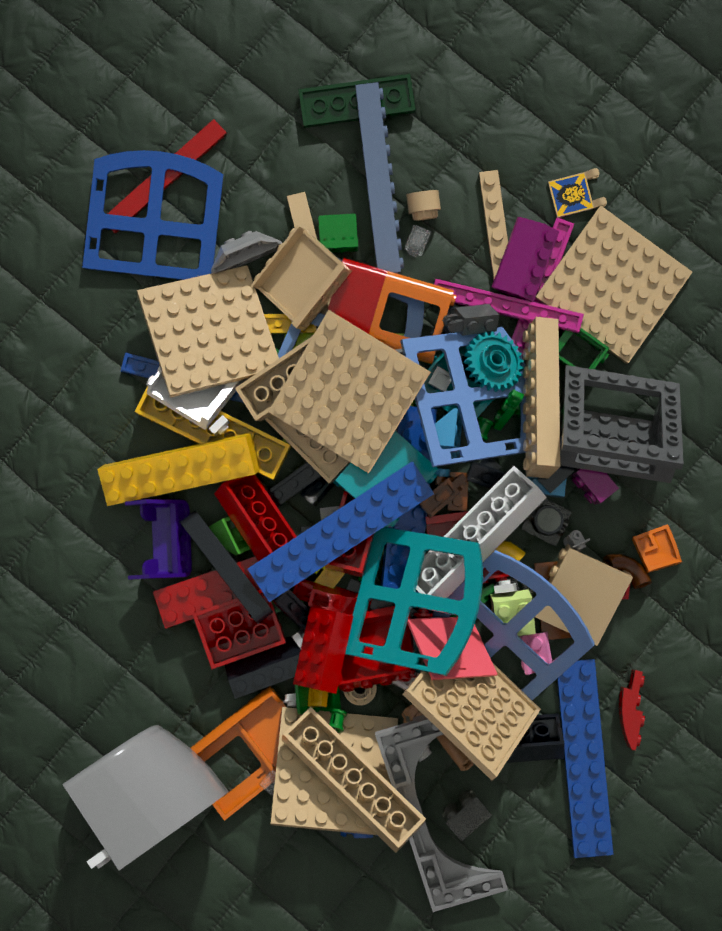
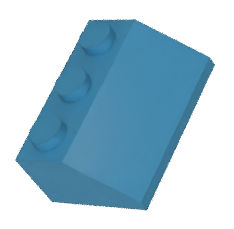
M454 408L435 423L442 449L460 447L462 422L458 409ZM459 451L452 452L451 459L459 458Z

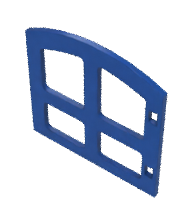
M126 151L96 158L94 160L82 268L178 280L211 274L215 257L223 174L197 160L161 151ZM130 168H152L148 210L145 218L104 213L107 178L110 172ZM167 170L186 174L208 185L203 224L197 225L161 220L165 174ZM97 179L104 181L103 191H96ZM111 229L143 233L145 237L142 261L135 263L99 258L102 230ZM159 236L200 240L199 267L197 269L157 265L156 254ZM91 238L97 239L96 249H90Z

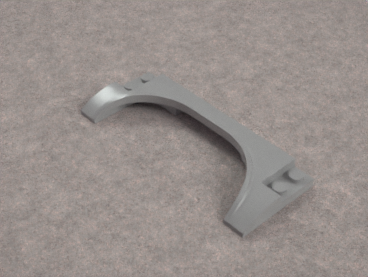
M424 715L414 717L413 721L375 732L391 785L422 815L423 812L414 782L416 766L426 746L436 737L443 735ZM426 821L409 839L433 912L508 890L502 871L470 866L456 861L445 854L431 837Z

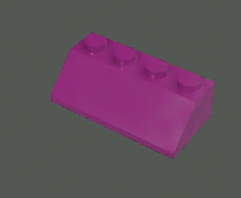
M517 217L491 288L510 297L534 302L559 231L544 223Z

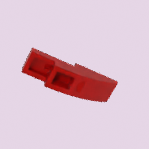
M305 579L296 584L293 589V593L300 600L308 602L310 607L337 611L348 615L353 614L358 596L356 592L337 586L333 589ZM372 600L369 601L367 611L370 610Z
M634 669L631 670L628 688L620 687L619 694L621 729L627 746L631 750H636V746L640 745L641 735H639V731L645 721L643 712L636 710V706L640 705L641 695H639V690L644 685L645 676L642 675V671Z

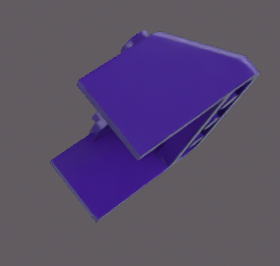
M154 499L126 501L125 506H140L141 517L145 521H152L153 559L146 560L143 563L142 575L128 576V580L189 576L192 570L191 537L180 523L182 519L190 514L188 503L184 500Z

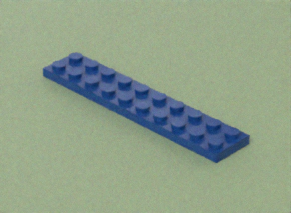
M410 406L396 428V432L431 462L417 407ZM431 409L435 424L437 409ZM418 504L398 517L399 521L393 527L389 526L387 528L425 534V517H427V514ZM385 544L381 586L394 589L400 588L410 547Z
M412 461L247 570L268 602H271L434 493Z
M595 659L577 660L557 678L561 728L565 743L564 761L574 858L613 855Z

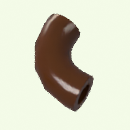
M611 554L603 557L602 563L620 571L625 570L633 577L631 583L634 589H641L652 583L645 568L635 559L623 554Z

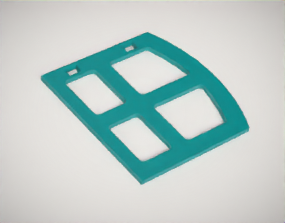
M383 527L377 531L373 537L353 611V621L345 654L447 676L469 640L479 611L483 583V563L480 544ZM387 543L410 547L403 579L398 589L374 584L383 548ZM430 550L464 557L465 587L462 600L416 593V586L426 551ZM372 599L395 603L393 617L384 646L359 641L368 604ZM416 607L458 615L454 630L438 657L401 650L411 608ZM365 647L373 648V654L363 653ZM419 659H427L428 666L418 665Z

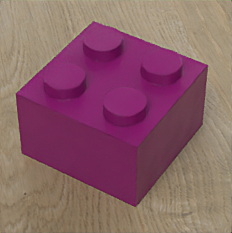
M578 469L571 475L573 477V484L578 489L582 488L585 492L584 497L590 504L602 503L619 489L609 475L604 472Z

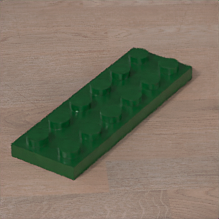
M410 74L298 89L303 126L308 128L358 121L355 85L378 82L379 88L383 89L384 100L380 101L381 107H385L386 117L415 113Z

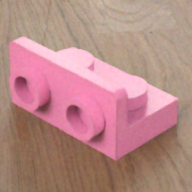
M547 632L519 636L546 663H552ZM521 661L522 669L525 671V675L535 673L529 666H527L523 661Z

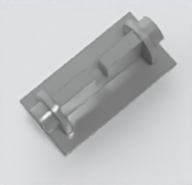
M574 530L564 538L563 543L565 547L569 544L572 549L580 552L581 549L586 547L585 544L590 541V538L585 540L580 531Z

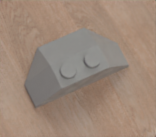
M252 231L245 232L241 235V238L236 240L234 238L229 239L219 249L211 269L212 275L224 270L241 267L277 251L282 242L257 231L253 233Z

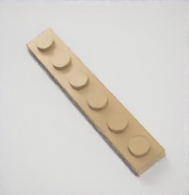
M498 170L479 172L493 281L508 244Z

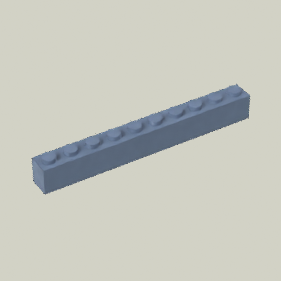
M378 82L355 85L377 268L400 274L401 269H404L403 258H399L398 251L402 250L401 239H397L396 232L399 231V221L394 218V213H397L396 201H392V194H395L394 182L390 183L389 176L393 175L392 164H388L387 156H390V146L385 143V137H388L387 126H383V119L386 118L385 107H381L380 101L384 100L383 89L379 88Z

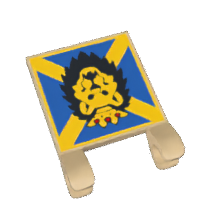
M597 168L548 181L557 218L606 206L607 201L605 197L592 201L587 180L599 177V170Z

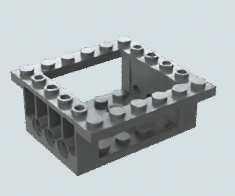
M565 366L564 384L559 398L560 465L671 483L675 470H682L684 464L680 383L577 366ZM584 385L659 397L652 421L584 410Z

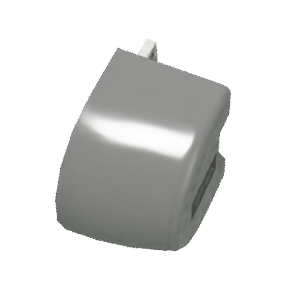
M159 725L151 726L138 733L63 783L64 788L104 847L102 851L87 861L91 869L95 866L99 869L112 859L117 869L121 870L229 792L213 770L189 746Z

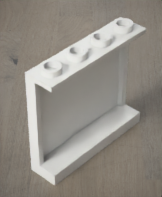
M159 366L158 373L155 376L152 375L146 385L148 386L147 395L206 430L236 392L235 388L242 384L245 379L170 398Z

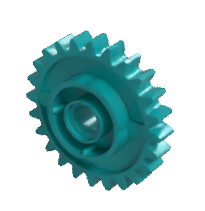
M493 331L489 334L484 332L482 335L478 334L466 347L468 351L464 354L467 357L464 363L469 366L465 370L471 371L469 377H475L474 383L480 382V388L487 386V391L493 388L495 392L499 390L503 392L507 388L510 389L522 376L520 372L524 369L521 366L524 360L519 359L522 353L516 351L519 346H513V340L507 341V335L502 338L500 332L496 335Z

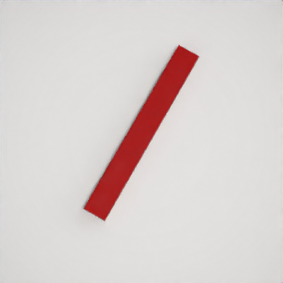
M213 119L175 154L198 161L224 138L227 132ZM167 170L164 190L183 173ZM151 175L107 214L135 217L148 205Z

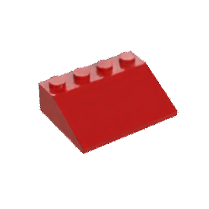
M261 590L257 591L270 606L273 613L259 624L255 622L238 598L192 614L211 669L287 642L272 601L268 602Z

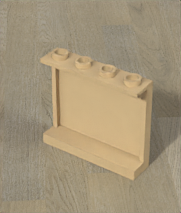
M297 225L290 231L284 243L279 245L274 256L266 262L264 269L255 276L251 286L262 292L293 321L291 324L294 327L305 331L352 271L311 233Z
M567 544L565 549L562 548L558 555L559 561L556 566H552L549 573L551 577L548 582L573 606L588 628L595 645L598 646L633 577L629 572L615 569L572 549ZM546 606L535 616V618L569 633L564 623L550 606Z

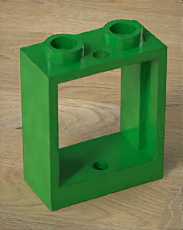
M580 328L579 334H574L600 351L588 368L596 369L599 362L603 364L609 356L606 353L609 347ZM564 331L559 338V352L574 332ZM559 355V363L564 367L566 365L575 366Z

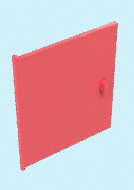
M458 617L408 619L407 624L420 654L438 657L448 642ZM475 624L463 652L447 676L429 672L432 680L498 675ZM423 659L425 665L428 666V660Z

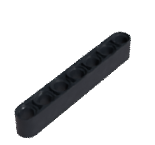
M196 510L180 521L181 525L255 622L259 624L271 615L273 611Z

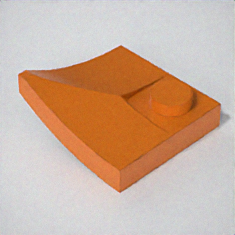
M668 524L632 538L647 573L681 564L682 560Z

